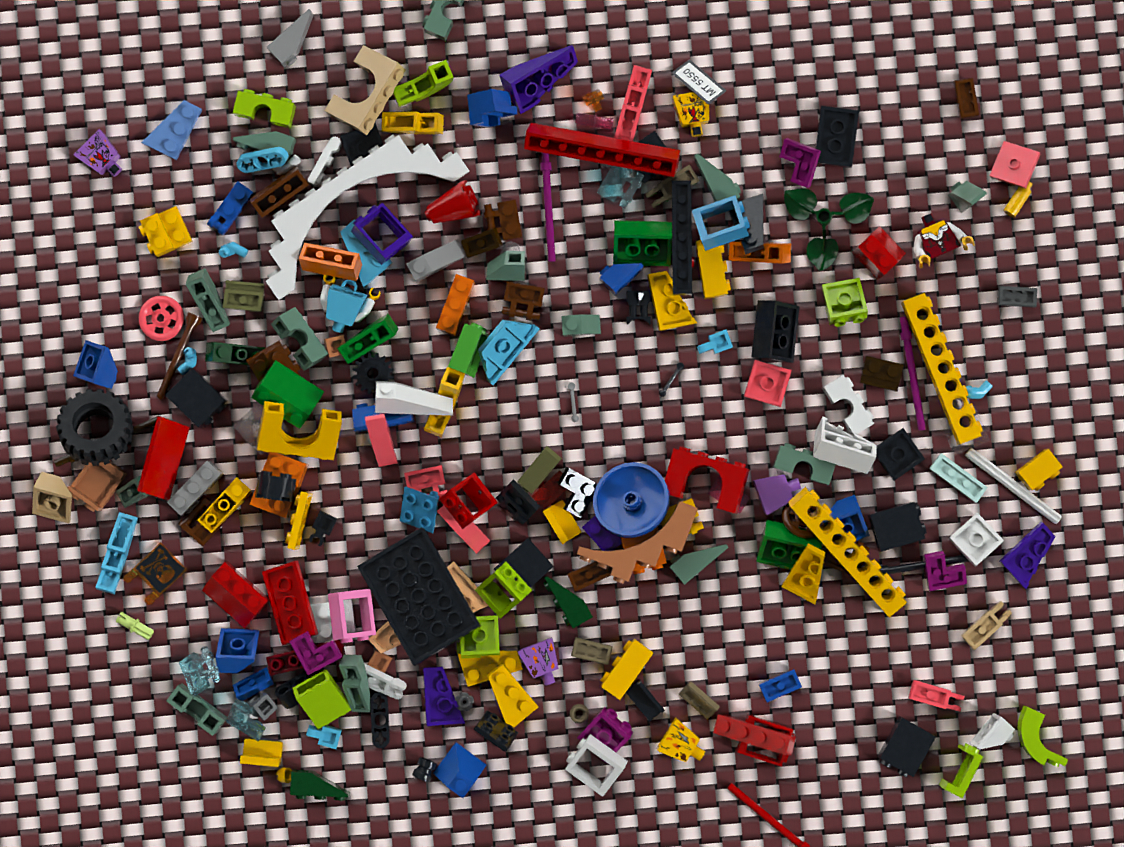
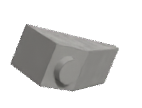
M310 9L267 46L271 54L283 67L290 66L297 60L296 57L299 55L314 16Z
M456 239L408 262L407 266L418 283L466 257L460 241Z

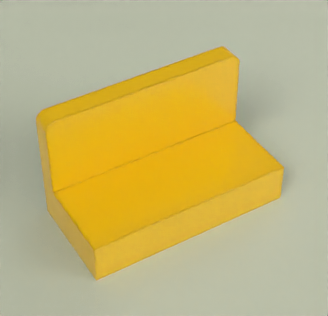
M563 500L543 511L562 544L581 533L571 513L563 509L565 506Z
M246 738L244 740L243 754L240 756V764L279 767L281 765L283 742Z

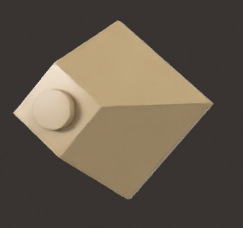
M41 472L33 487L32 514L69 524L71 521L72 494L61 477Z

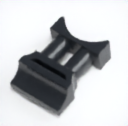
M626 291V302L629 305V317H626V324L628 325L633 320L640 319L650 325L651 317H648L650 291ZM636 306H640V317H637Z

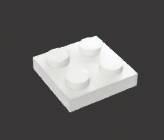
M978 513L949 537V540L974 567L1004 542Z

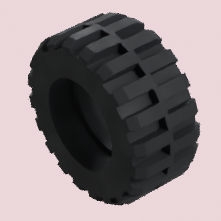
M88 389L86 393H76L74 399L70 397L66 401V406L62 405L60 409L61 415H57L56 420L58 424L56 426L57 433L65 452L71 455V458L76 462L80 459L81 464L88 465L89 462L93 466H99L101 462H104V465H106L113 458L116 461L120 458L119 454L121 452L124 454L128 450L127 444H131V435L134 434L133 422L127 405L123 403L119 396L115 397L114 393L110 391L104 393L103 389H97V392ZM103 415L113 421V427L110 432L100 439L87 440L80 437L77 433L79 425L90 416Z

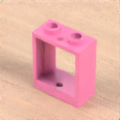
M370 589L328 594L334 640L341 639V643L353 642L352 638L357 637V641L369 640L371 635H376ZM359 598L363 632L347 634L343 600Z

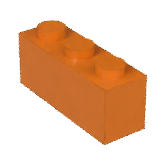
M304 243L299 256V262L303 271L357 281L362 268L359 253Z
M458 274L455 275L436 326L437 330L453 336L456 335L475 284L474 280Z

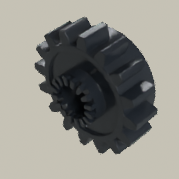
M368 353V358L362 355V362H355L358 368L352 369L357 372V375L352 376L353 379H358L355 385H362L361 391L368 389V394L370 395L372 390L376 393V381L389 382L390 379H394L391 372L395 370L394 368H389L392 364L391 361L385 362L386 356L380 359L379 353H376L375 357ZM375 368L379 374L375 379H371L369 371Z

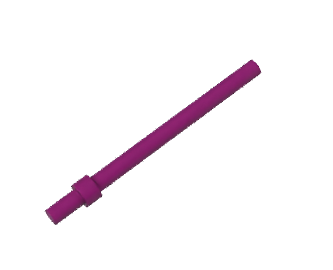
M541 152L542 163H540V171H542L548 262H556L550 181L552 167L551 162H549V154Z
M907 316L900 317L902 331L900 336L901 341L903 340L918 431L926 430L911 339H913L912 332L909 331Z

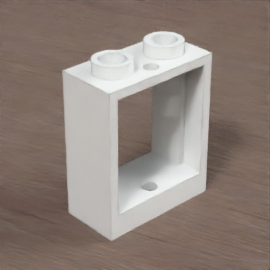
M590 734L586 740L584 738L581 739L576 747L578 751L576 753L572 752L566 760L568 765L565 770L603 797L622 773L628 761ZM586 749H589L613 767L603 781H600L576 763Z

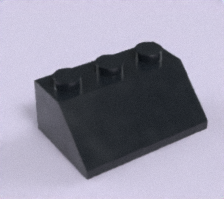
M758 300L752 358L793 363L800 306L779 301Z

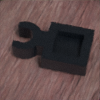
M320 510L312 526L316 532L309 537V542H312L314 537H318L320 539L318 546L321 547L324 543V534L330 536L338 518Z

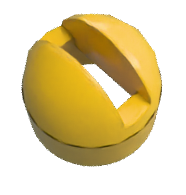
M280 768L276 772V775H278L277 780L281 783H290L291 768Z

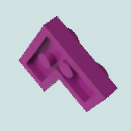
M789 138L784 139L779 157L796 163L791 182L806 188L811 186L821 151Z
M943 551L924 554L929 591L967 584L964 564L946 567Z
M308 631L289 641L307 675L343 657L334 639L317 648Z

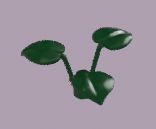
M799 188L784 192L786 208L793 218L804 221L812 213L816 215L818 223L822 225V239H812L806 248L809 260L819 271L830 267L836 260L839 252L836 240L826 239V226L832 222V216L845 214V219L853 224L862 223L870 214L874 203L873 197L864 193H849L842 197L839 202V206L843 211L830 212L826 208H822L819 211L813 210L817 206V198L814 192L809 189Z

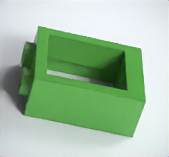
M473 322L471 325L464 324L448 367L474 378L481 362L478 349L489 336L486 333L487 329Z

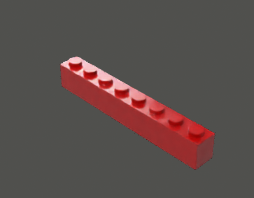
M530 123L525 135L524 149L671 177H675L678 169L680 150L536 123Z

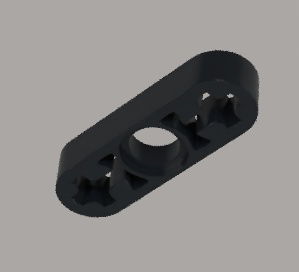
M376 692L370 699L372 742L377 748H385L390 742L388 696L381 692ZM378 695L381 696V699L385 700V702L381 703V709L385 708L386 712H374V709H378V703L374 702ZM381 714L386 718L384 725H377L375 723L377 715ZM386 727V731H382V736L387 740L380 744L379 741H376V738L379 737V731L375 732V728L383 729Z

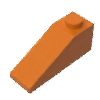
M733 241L729 243V261L790 263L791 243L764 242V249L745 255L741 242Z

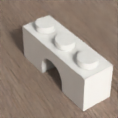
M842 375L822 387L831 404L838 400H845L850 404L851 413L842 421L850 434L854 436V434H858L873 425L872 420L874 417L869 409L865 410L862 403L864 401L859 393L855 394L852 387L854 385L849 377L845 378Z

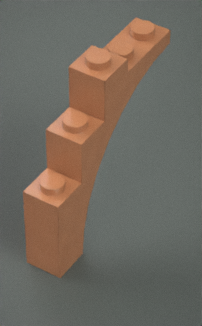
M679 501L666 524L651 538L638 545L615 551H599L579 546L577 554L580 555L579 559L589 563L592 559L598 562L597 566L607 570L609 566L613 567L610 575L614 576V581L624 584V581L629 582L636 561H640L639 565L649 569L651 565L655 567L663 545L667 546L665 550L676 554L677 550L682 552L698 508Z

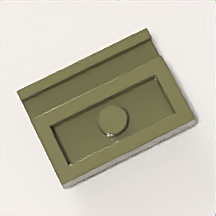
M226 280L223 308L262 312L265 285Z

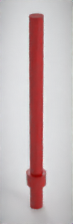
M733 783L729 784L727 789L796 847H810L806 841H801Z

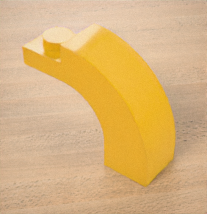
M447 367L441 380L438 394L453 398L454 410L465 373ZM429 415L424 431L442 437L451 416Z

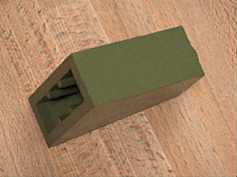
M546 446L517 482L527 493L533 494L562 458Z

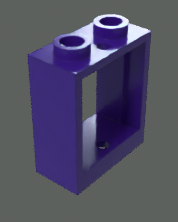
M381 203L379 206H372L367 211L368 214L365 217H358L353 222L354 226L351 232L373 257L383 265L408 245L413 236L391 211ZM377 216L399 238L384 251L362 229Z

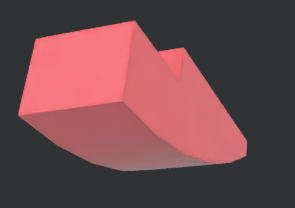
M444 505L437 511L476 554L490 542V539L474 522L462 529Z

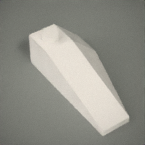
M376 381L375 413L453 416V398L397 382Z

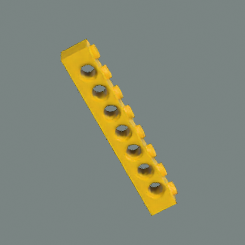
M925 293L904 300L901 305L957 445L982 436L980 433L983 432L982 426L979 421L975 420L973 415L976 414L972 403L969 404L966 397L968 396V391L965 385H961L959 380L961 378L960 371L957 367H954L952 362L954 360L953 354L950 349L947 350L945 345L947 342L944 332L939 330L938 325H940L938 316L936 314L933 315L931 310L933 304L930 297H926ZM917 311H924L926 319L920 320L917 317ZM924 329H932L933 337H926ZM938 346L941 351L940 355H933L931 347ZM941 363L945 364L948 368L945 374L938 370V366ZM947 381L954 383V391L946 389L945 384ZM954 399L961 401L962 407L960 409L953 407ZM961 417H966L969 420L967 427L960 425Z
M806 487L788 501L790 507L886 615L891 617L907 603L904 598L906 595L899 586L895 588L892 584L894 582L887 572L883 574L879 570L882 567L875 559L870 560L867 556L869 552L863 545L859 547L855 543L857 539L850 531L848 533L845 532L843 529L844 524L838 517L834 519L830 515L832 511L826 504L821 505L818 501L820 497L813 489L809 491ZM809 507H817L815 512H807ZM823 520H828L829 523L827 526H820V523ZM841 534L839 540H832L834 535ZM853 548L854 550L851 554H845L846 549ZM860 562H866L864 567L857 568ZM872 576H878L876 581H869ZM884 590H890L889 594L881 595Z

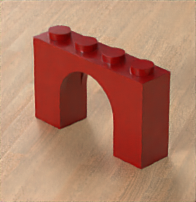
M680 446L679 450L673 448L665 477L670 496L683 499L686 484L691 473L700 467H712L720 474L722 479V490L716 508L738 514L750 471L748 468H745L746 464L735 461L733 465L727 463V459L716 456V459L708 458L709 454L698 451L696 455L690 453L691 449Z

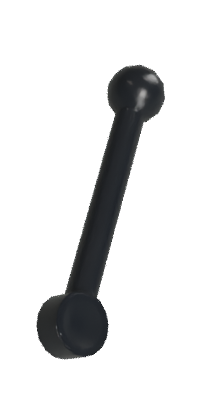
M682 362L677 364V369L665 387L659 391L661 397L666 396L667 389L679 371L684 369Z

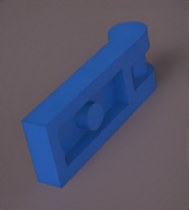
M237 181L215 214L209 219L207 225L211 228H216L218 233L223 236L254 192ZM221 216L226 219L224 224L218 221Z

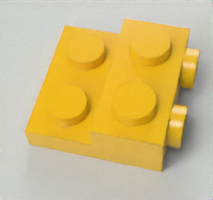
M177 206L140 220V232L143 237L147 236L149 240L147 247L150 253H154L157 257L193 242Z

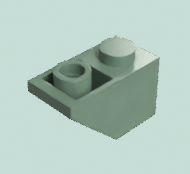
M505 251L487 263L486 280L525 281V251Z

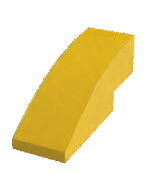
M382 112L381 131L405 134H443L444 115L440 113Z

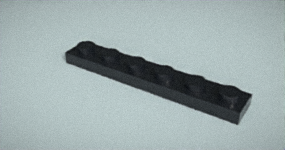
M672 181L673 295H692L691 181Z

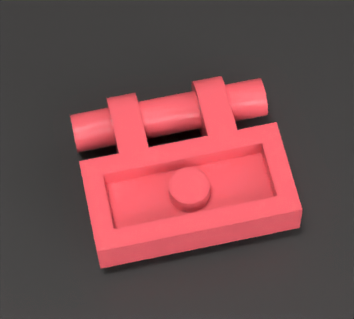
M442 465L404 473L406 485L409 488L422 492L424 488L433 487V491L438 492L439 498L448 492L447 490H439V485L446 484Z

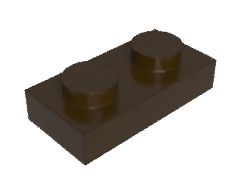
M496 227L461 240L467 258L503 245Z

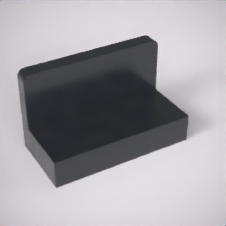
M640 679L626 691V694L649 722L665 711Z

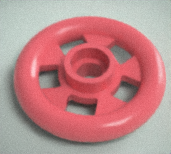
M168 296L150 298L143 304L139 312L141 330L147 337L156 341H167L174 338L181 331L184 324L182 307L176 300ZM159 303L161 309L153 312L151 307ZM169 305L174 309L171 315L165 310ZM159 315L164 316V320L162 322L158 321ZM146 316H152V324L147 325ZM171 319L176 321L173 329L168 327ZM155 328H164L163 334L156 333Z

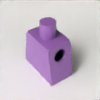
M785 475L753 480L765 515L788 504V501L793 498L791 492L801 489L798 478L787 481Z

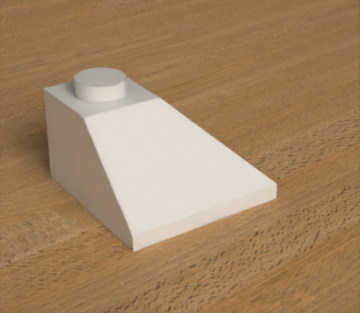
M993 713L970 741V744L978 749L1003 745L1013 738L1015 729L1001 716Z

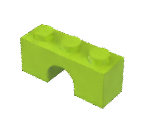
M244 89L237 92L233 114L237 117L254 120L256 112L260 108L266 107L271 110L270 122L273 125L291 129L296 106L288 98L281 97V100L273 99V95L262 93V96L256 95L252 90Z

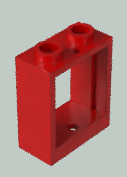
M475 472L439 498L462 529L498 503ZM460 489L465 491L479 509L476 514L472 515L456 494L457 491Z
M747 714L745 722L751 724L756 722L795 736L792 733L793 729ZM740 741L736 748L737 753L781 767L783 763L787 762L789 756L778 753L777 758H773L748 750V744Z

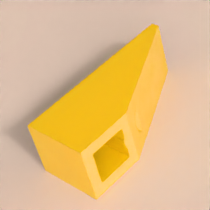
M236 477L197 521L212 533L253 491Z

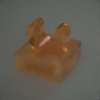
M599 89L581 97L586 106L591 105L595 112L602 109L599 101L604 99V96Z

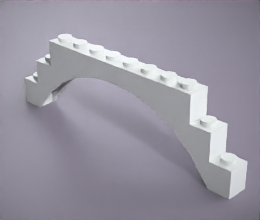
M393 134L384 140L386 144L380 148L377 145L368 151L370 155L365 158L360 156L352 162L354 164L349 169L344 167L337 172L338 176L334 179L329 177L320 183L322 185L321 188L318 190L313 188L305 193L306 198L299 201V199H296L290 203V209L285 212L280 210L274 214V219L271 222L284 241L281 242L279 239L271 244L270 247L272 249L269 250V253L281 271L278 272L276 269L268 274L269 279L266 282L278 300L296 289L297 262L303 242L314 221L334 199L344 191L365 180L385 174L405 172L428 174L455 182L469 172L458 153L453 154L449 152L442 157L443 161L440 162L429 144L427 143L424 146L421 143L413 149L414 153L411 154L399 135L395 137Z

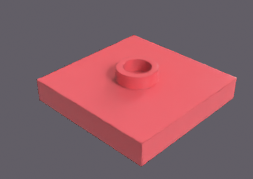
M1004 141L989 176L1026 189L1041 154L1038 151Z
M754 360L744 397L781 407L792 370Z

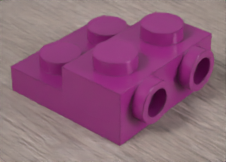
M604 707L577 738L580 741L582 738L586 740L591 734L617 753L631 738L633 731L628 722H621L617 718V713L613 709Z

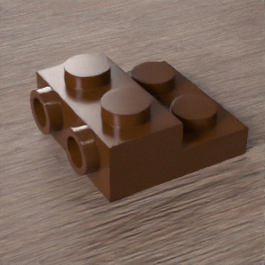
M280 340L246 359L259 382L275 360L300 375L299 370L301 368L296 360H291L289 348L286 344L282 345Z

